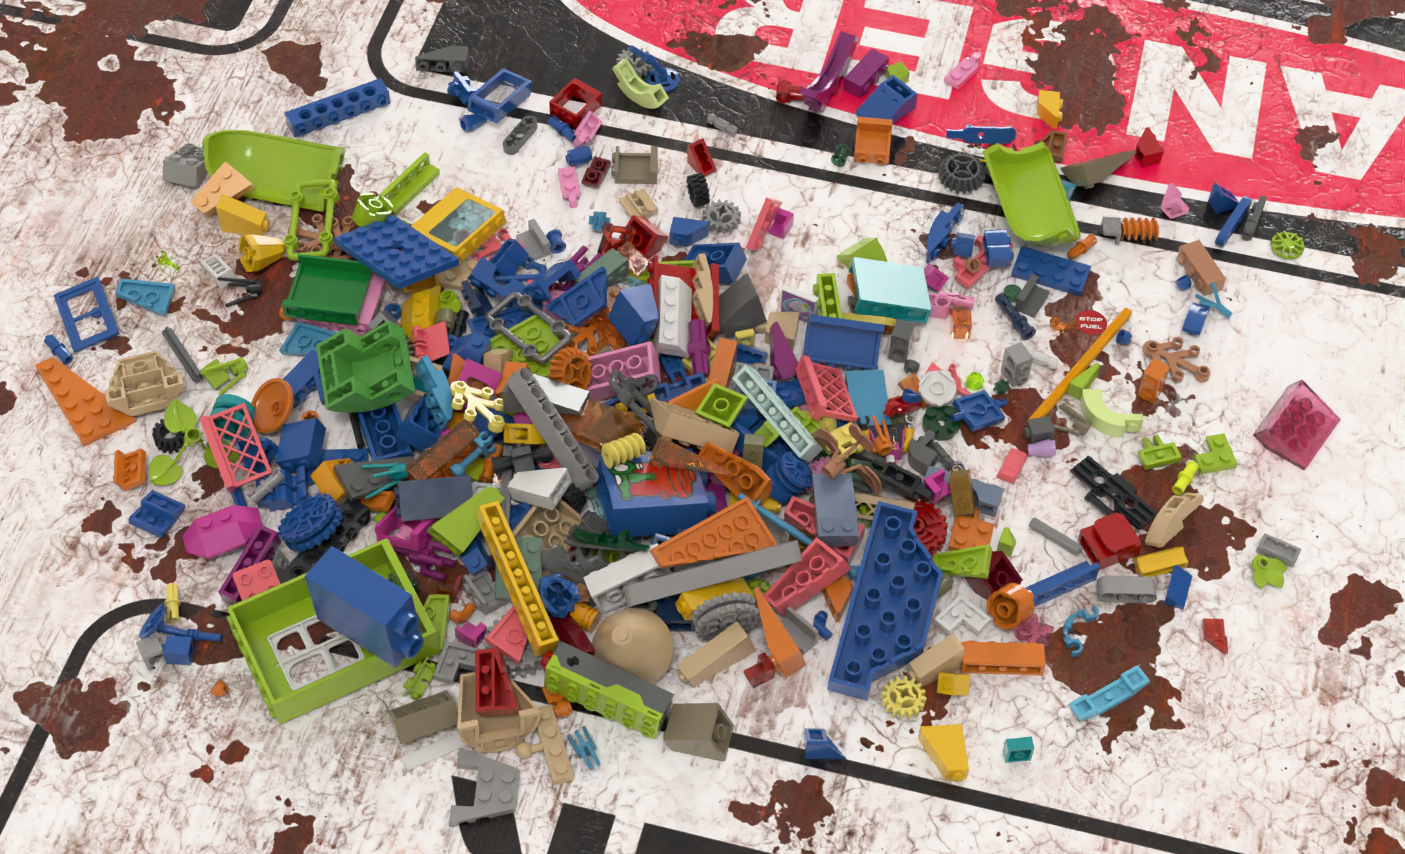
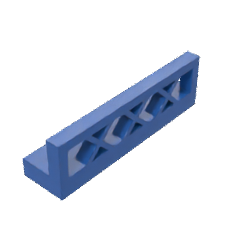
M1084 561L1025 588L1033 593L1034 607L1095 581L1100 566L1098 563L1090 565L1088 561Z

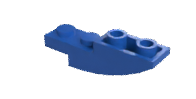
M957 203L949 213L941 210L935 218L928 235L925 255L926 263L937 259L941 250L949 245V236L954 225L960 223L964 216V206Z

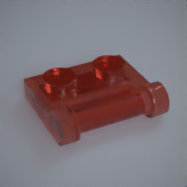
M604 223L602 228L603 235L597 253L603 256L613 248L627 258L636 233L635 227L632 225L625 227ZM613 233H622V234H625V237H624V238L612 237V234H613Z

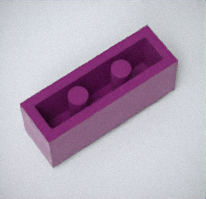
M871 49L844 77L843 90L858 98L867 94L874 83L876 84L883 74H886V68L889 66V57Z

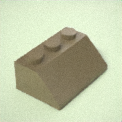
M447 690L387 711L400 744H412L417 741V738L423 736L431 737L436 735L437 731L443 729L451 730L457 727L458 710L453 697Z

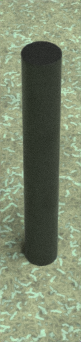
M356 412L348 413L357 448L362 449L365 445Z

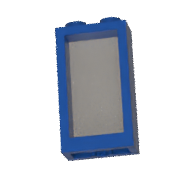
M503 68L469 96L468 111L497 124L531 95L532 81Z

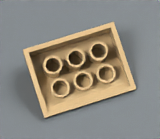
M653 398L650 399L655 428L662 435L661 438L668 441L676 439L679 440V443L690 446L691 443L696 445L698 449H702L706 442H710L733 453L739 432L732 427L727 428L695 414V410Z
M562 499L559 500L554 510L530 505L531 509L512 530L513 536L542 538V551H547L549 547L558 544L568 552L571 546L564 543V540L567 539L568 531L574 524H580L582 516ZM542 566L541 578L552 575L551 572Z

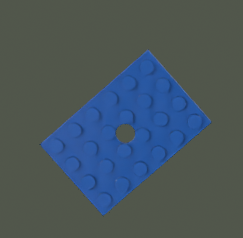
M395 215L386 217V220L383 222L374 221L369 225L358 227L356 230L334 237V244L398 289L459 265L458 257ZM392 248H402L403 250H402V251H399L398 249H392Z

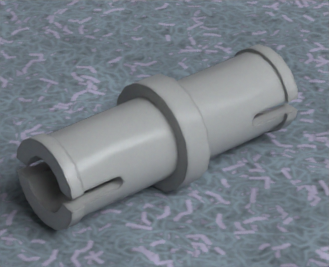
M276 469L267 479H262L260 481L261 484L247 496L255 504H258L268 493L271 494L273 488L286 477Z

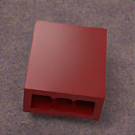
M1113 513L1097 519L1094 525L1080 529L1078 536L1079 544L1083 546V550L1091 563H1098L1100 566L1099 570L1138 556L1142 546L1141 540L1131 527L1130 522L1120 513Z

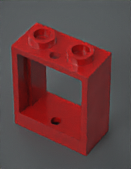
M574 78L549 101L550 114L577 128L589 110L594 113L602 105V93ZM573 96L587 102L577 114L563 107Z

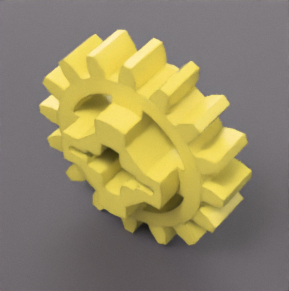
M896 676L895 682L890 679L888 685L884 684L883 692L881 693L882 706H886L885 712L892 711L893 718L896 715H900V720H903L904 716H907L910 720L912 714L919 716V710H924V704H926L927 699L925 697L926 691L924 689L921 690L922 684H915V678L908 681L907 676H904L903 680Z

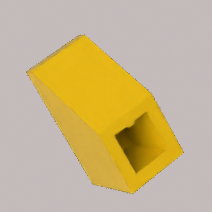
M1039 90L1037 100V115L1053 129H1057L1058 122L1062 121V112L1059 111L1062 110L1063 99H1060V92Z

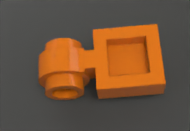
M544 686L541 687L548 705L552 704L556 718L561 717L562 719L573 712L570 702L559 693H551Z

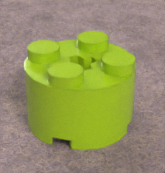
M362 193L357 200L351 219L360 227L369 225L374 221L383 222L386 220V217L391 216L393 205L383 196L380 199L375 197L376 194Z

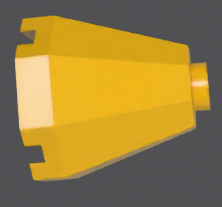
M250 234L240 236L238 250L243 252V257H240V261L246 272L259 271L282 258L286 247L278 238Z

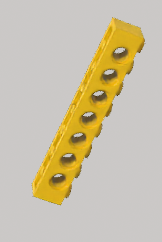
M495 501L479 506L476 519L535 656L544 655L547 651L554 652L559 641L499 502Z

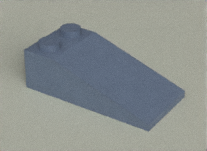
M812 473L816 537L829 547L856 546L859 534L852 473H845L842 476L838 474L833 480L829 479L824 473Z

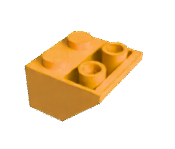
M350 458L323 461L310 475L320 492L331 495L338 505H343L349 497L336 476L333 467L334 465L353 463Z

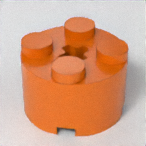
M1009 583L988 597L986 603L988 615H992L994 624L999 628L1005 630L1015 628L1033 615L1034 595L1030 590L1019 584Z

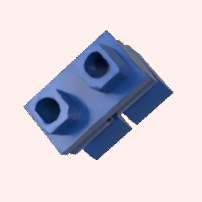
M305 465L297 468L296 476H293L286 470H279L286 478L273 488L271 494L268 493L258 502V508L269 507L270 512H273L276 509L284 510L288 507L292 509L301 500L305 501L309 497L308 475ZM269 476L256 480V488L261 484L260 481L262 479L265 480Z

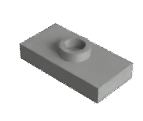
M1264 533L1256 551L1271 558L1279 559L1283 563L1294 567L1302 549Z

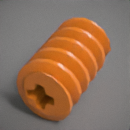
M1124 217L1121 221L1122 234L1120 240H1123L1124 235H1126L1127 240H1130L1131 235H1133L1134 240H1137L1138 235H1140L1141 240H1144L1145 235H1147L1148 240H1151L1152 235L1157 240L1159 236L1157 219L1152 218L1150 220L1149 218H1144L1143 220L1139 217L1136 220L1132 217L1128 220L1127 217Z

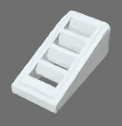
M217 254L200 262L220 288L227 286L230 282L219 281L218 277L235 278L232 269Z

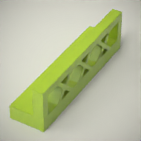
M424 152L379 194V198L381 199V196L391 202L393 205L391 215L396 216L440 174V169L430 164L429 154Z

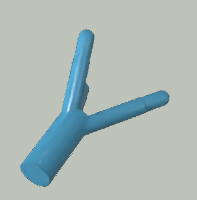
M1214 282L1211 285L1217 303L1199 294L1195 295L1196 298L1202 300L1199 302L1200 305L1215 308L1227 318L1233 314L1221 304Z

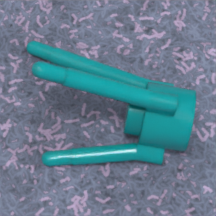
M395 462L391 464L362 465L363 469L389 468L386 472L374 474L373 478L389 476L391 480H394L366 495L365 499H369L397 485L402 479H406L407 471L405 464Z

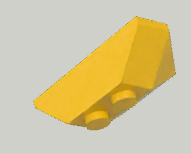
M439 285L413 293L402 304L401 328H404V332L411 339L412 343L414 340L412 334L414 326H420L421 329H425L436 324V313L440 309L441 287Z

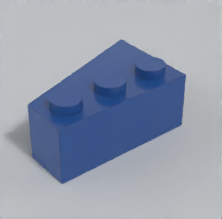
M426 393L410 407L395 435L424 453L430 451L441 440V430L426 405Z

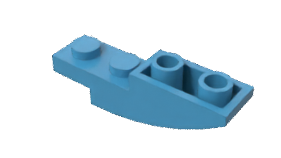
M423 356L415 367L416 373L421 378L425 390L429 393L425 399L426 405L434 416V420L440 430L443 431L449 424L453 413L450 385L444 371H436L429 356Z

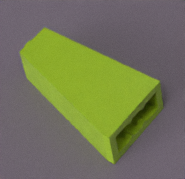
M488 486L437 521L426 532L456 556H459L481 530L476 519L479 506L495 501L501 504L504 497L497 488Z

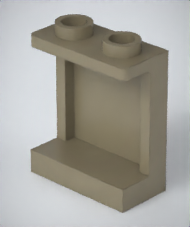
M616 146L615 153H612V163H615V166H611V176H615L616 184H657L658 146H651V153H620L619 146Z

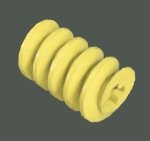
M632 433L630 436L627 435L610 443L603 444L601 450L602 458L608 468H613V464L618 466L620 462L626 463L627 460L631 461L633 458H639L640 454L645 455L646 445L639 434Z

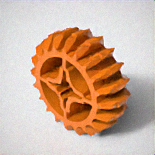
M564 348L558 350V354L553 355L554 360L550 361L551 367L548 368L550 370L548 375L550 379L568 385L571 384V386L584 390L591 386L590 380L593 379L591 377L593 370L590 367L593 363L589 362L590 357L586 356L585 352L580 351L578 348Z

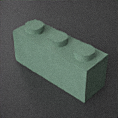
M612 248L582 271L581 276L573 280L574 285L603 266L607 270V288L611 287L618 279L624 277L629 272L628 259Z

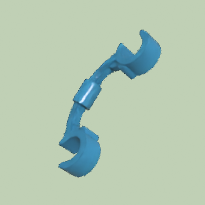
M1092 605L1091 608L1094 615L1087 614L1083 607V610H1078L1075 614L1070 615L1063 625L1066 648L1071 646L1078 648V650L1071 652V657L1080 656L1083 645L1078 638L1072 639L1068 636V631L1071 630L1074 623L1073 620L1079 617L1083 618L1086 623L1095 621L1099 613L1095 605Z

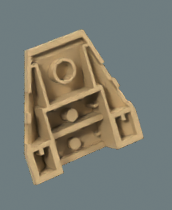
M152 351L119 359L113 372L114 377L109 381L110 387L105 391L108 406L131 417L141 416L148 412L161 411L167 408L184 388L182 374L176 372L174 366L169 365L159 352Z

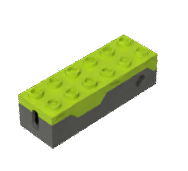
M562 641L555 652L547 651L542 658L541 666L545 673L544 687L554 694L559 693L568 701L584 705L587 710L601 713L606 719L620 722L628 729L637 730L647 738L657 739L671 712L673 693Z

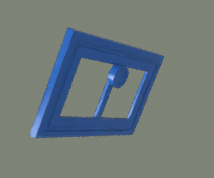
M99 277L54 294L74 353L120 334ZM93 290L99 307H95L90 312L73 318L67 300ZM90 315L93 318L102 316L107 330L81 340L75 322Z

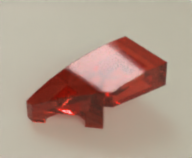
M1203 618L1202 630L1204 640L1221 653L1228 654L1224 619Z

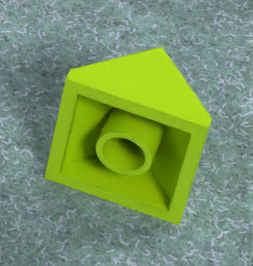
M877 237L863 238L836 256L848 269L853 257L887 262Z

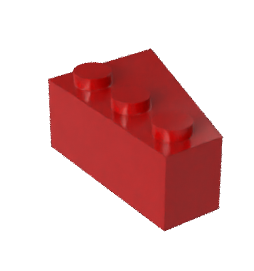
M496 648L475 650V712L481 717L518 714V711H521V707L502 654Z

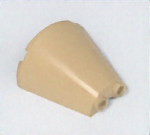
M475 672L460 675L457 729L463 743L466 746L474 747L475 751L495 753L517 746L525 741L524 737L529 732H534L539 724L541 711L511 679L521 711H518L516 715L481 717L475 712Z

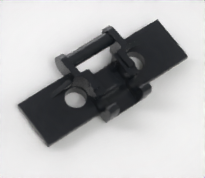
M1089 455L1070 470L1077 479L1091 490L1086 494L1084 500L1090 501L1106 516L1120 513L1139 531L1157 516L1158 513L1137 496V489L1118 473L1114 475L1109 473ZM1101 477L1105 482L1098 483L1094 478ZM1107 494L1115 502L1114 510H1111L1096 496L1103 498ZM1128 501H1130L1133 503L1134 506L1128 508L1126 507V504H1128Z

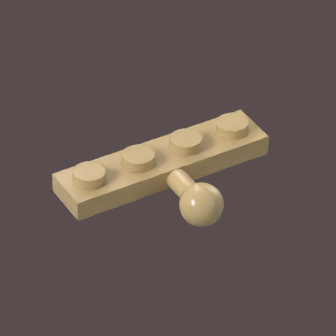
M551 704L538 707L541 711V718L536 731L540 743L530 745L527 742H521L516 746L515 753L519 758L526 759L534 752L543 751L552 784L556 785L573 781V771L553 706Z

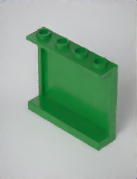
M298 254L299 266L288 300L284 299L282 303L284 317L358 326L373 275L372 270L359 261Z

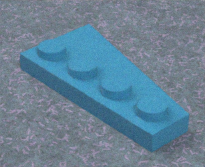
M297 322L279 351L282 355L306 356L311 350L317 352L316 345L337 332Z

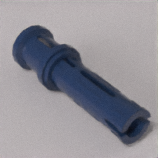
M1004 293L998 294L995 297V301L1012 321V327L1018 330L1022 340L1032 338L1036 333V329L1030 326L1026 316L1020 315Z

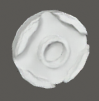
M929 371L922 376L918 392L926 404L932 407H942L948 405L953 400L956 394V383L954 378L945 371Z

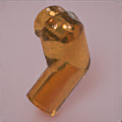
M1052 317L1049 324L1051 329L1060 332H1067L1078 326L1075 319L1063 323L1057 317Z

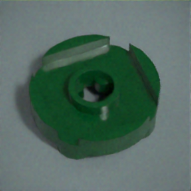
M952 406L927 408L922 420L924 432L926 433L928 430L935 432L934 439L938 441L952 439L959 432L961 420L952 422L950 419L951 414L957 413L955 408ZM938 421H944L945 423H944V425H941L940 423H937V422H938Z

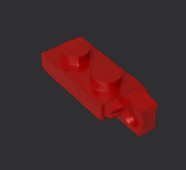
M901 396L890 398L885 405L886 408L883 414L889 417H893L895 414L902 415L920 409L922 402L906 403Z

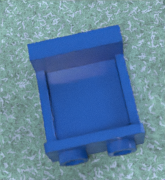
M572 260L560 262L551 266L523 289L527 295L532 297L534 304L547 301L552 298L547 290L550 285L555 281L562 283L577 279L581 276V273Z

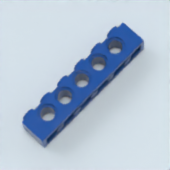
M379 78L284 113L287 126L294 138L385 106L391 102L389 90L382 79Z

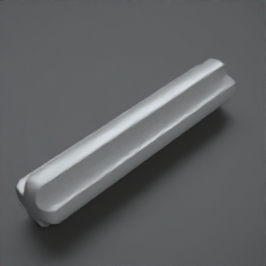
M1036 517L1030 521V528L1071 553L1079 555L1082 551L1083 546Z

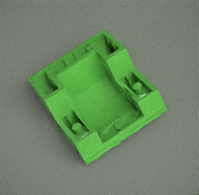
M389 320L361 337L345 328L316 345L325 406L329 411L345 413L371 411L394 404L415 392L404 328L397 326Z

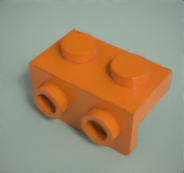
M141 448L124 454L120 450H116L114 457V483L124 491L145 484L146 451Z

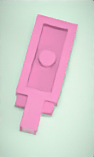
M975 52L971 55L970 59L968 57L963 59L944 77V82L959 89L977 72L981 55Z
M590 110L574 131L576 138L572 145L576 148L582 143L586 145L602 124V121Z
M575 166L558 168L562 198L564 200L568 199L570 208H577L576 198H580V189Z

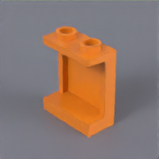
M858 117L854 162L889 165L893 120Z

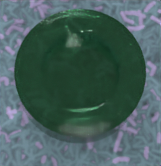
M1010 284L1004 288L1003 293L1010 302H1016L1022 290L1019 286Z

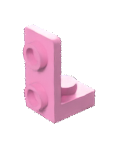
M1173 183L1168 185L1160 207L1170 219L1187 214L1189 211V207L1181 199L1182 193Z

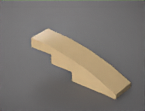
M705 253L698 254L693 262L696 275L692 282L696 291L692 295V302L698 319L705 320L707 329L712 321L713 286Z

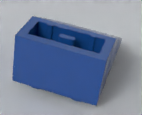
M892 75L873 91L856 110L855 114L859 117L893 120V124L916 108L918 93Z

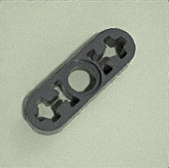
M525 116L503 141V151L506 154H516L537 130V119L534 116ZM518 133L525 134L523 137L516 136Z

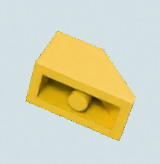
M505 423L504 443H546L533 423Z

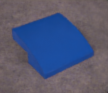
M152 490L140 501L141 507L129 516V524L163 538L185 509V504Z

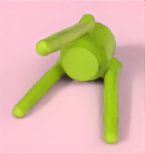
M243 357L205 368L206 372L223 368L225 371L230 370L232 375H238L219 392V395L224 394L236 382L245 377V372L248 371V365Z

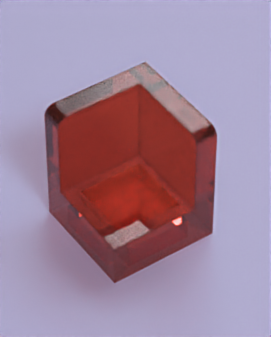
M459 574L456 581L444 579L443 584H438V594H449L451 602L458 604L463 592V575Z
M764 652L758 655L757 664L744 670L743 674L752 688H755L775 678V666Z

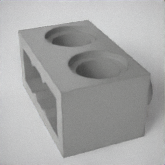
M1022 342L1009 346L1004 351L1001 373L1012 387L1026 383L1030 375L1033 357Z

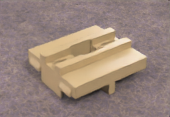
M645 189L634 190V193H627L626 196L619 198V202L625 209L626 215H629L630 218L632 215H638L648 219L652 214L658 212V207Z

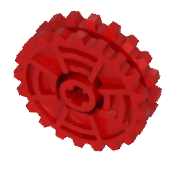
M915 500L917 516L914 531L921 544H924L933 557L934 554H937L936 551L941 552L943 549L942 544L946 542L945 537L947 536L948 523H945L946 516L941 515L942 510L940 508L935 509L932 502L927 504L926 501L921 500L919 502Z

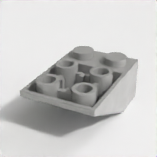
M186 143L164 159L163 181L191 187L200 185L208 173L204 162V148L197 147L192 143Z

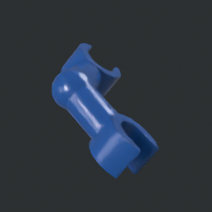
M531 256L527 257L529 264L525 263L523 265L526 270H538V274H542L547 270L546 265L534 262Z

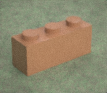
M1197 240L1181 245L1177 254V260L1183 265L1187 275L1195 283L1197 290L1203 296L1212 294L1214 292L1211 283L1214 282L1217 292L1222 291L1226 278L1201 241Z

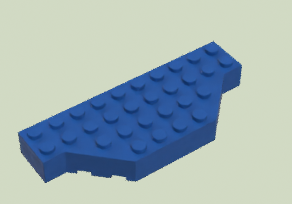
M878 501L829 676L827 688L829 691L868 701L873 681L906 665L923 654L943 573L932 560V556L924 544L922 545L917 538V534L914 531L917 516L916 510Z

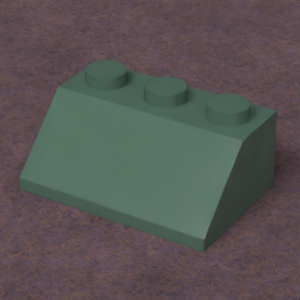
M514 537L538 591L539 579L542 573V538ZM496 565L495 599L511 600Z

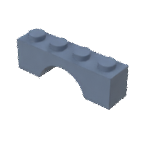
M929 466L925 478L940 471L941 468ZM945 471L944 480L950 486L949 476L951 472ZM972 479L977 511L979 508L982 514L996 517L1004 488L981 482L978 479Z

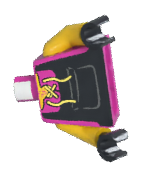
M908 413L906 414L904 419L907 427H905V424L887 425L893 450L889 454L881 456L887 459L886 464L887 462L896 464V460H901L903 454L908 452L909 443L914 438L913 424L917 419L915 414L914 421L912 422L907 420ZM866 415V423L862 424L860 417H858L857 425L861 427L862 433L866 434L874 445L875 438L879 436L875 425H870L867 429L870 418ZM879 425L884 435L883 426Z

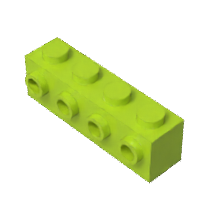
M835 273L817 274L816 284H813V294L818 297L817 309H819L817 315L843 319Z

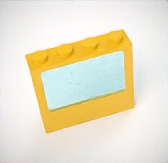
M456 187L411 227L458 257L459 264H461L507 222L503 209Z

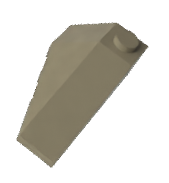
M1136 150L1114 153L1060 168L1073 184H1076V187L1083 186L1084 189L1094 187V183L1105 179L1135 155Z

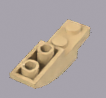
M1188 492L1183 496L1173 495L1155 517L1147 533L1145 545L1157 548L1165 546L1170 539L1184 528L1182 520L1186 519L1191 512L1204 502L1203 495Z

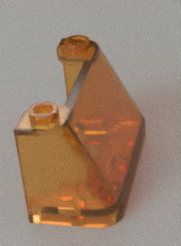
M590 396L579 415L559 414L576 441L598 449L601 454L603 444L610 443L627 435L630 436L632 433L640 434L644 428L635 413H626L595 401Z

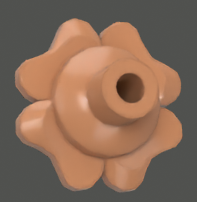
M582 583L576 584L581 597L576 603L589 602L591 595L588 587Z

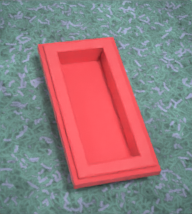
M1011 448L996 477L1014 484L1029 455Z

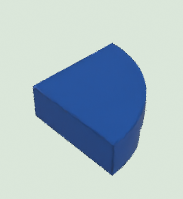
M906 388L901 398L906 403H919L921 395L910 388Z

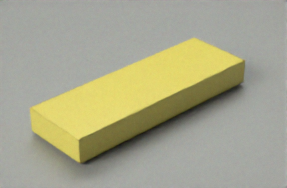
M842 313L843 319L886 326H895L896 320L893 318Z

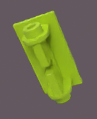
M428 656L423 662L419 660L413 669L416 672L413 678L409 677L403 686L406 689L402 695L403 697L407 693L411 694L410 698L413 700H418V698L422 697L428 686L422 682V679L429 683L437 667L432 662H426L429 658Z

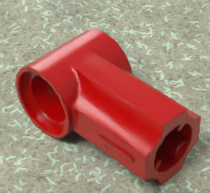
M787 80L779 81L776 89V100L780 103H788L790 100L806 101L803 99L804 96L800 94V90L802 87L807 86L792 85Z

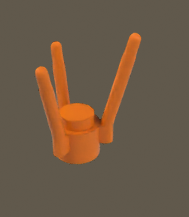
M873 415L872 420L879 436L874 440L875 443L872 451L874 454L878 453L880 456H884L893 450V445L890 441L885 420H882L883 435L879 423Z

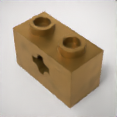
M971 470L951 471L949 483L954 515L973 514L976 503Z

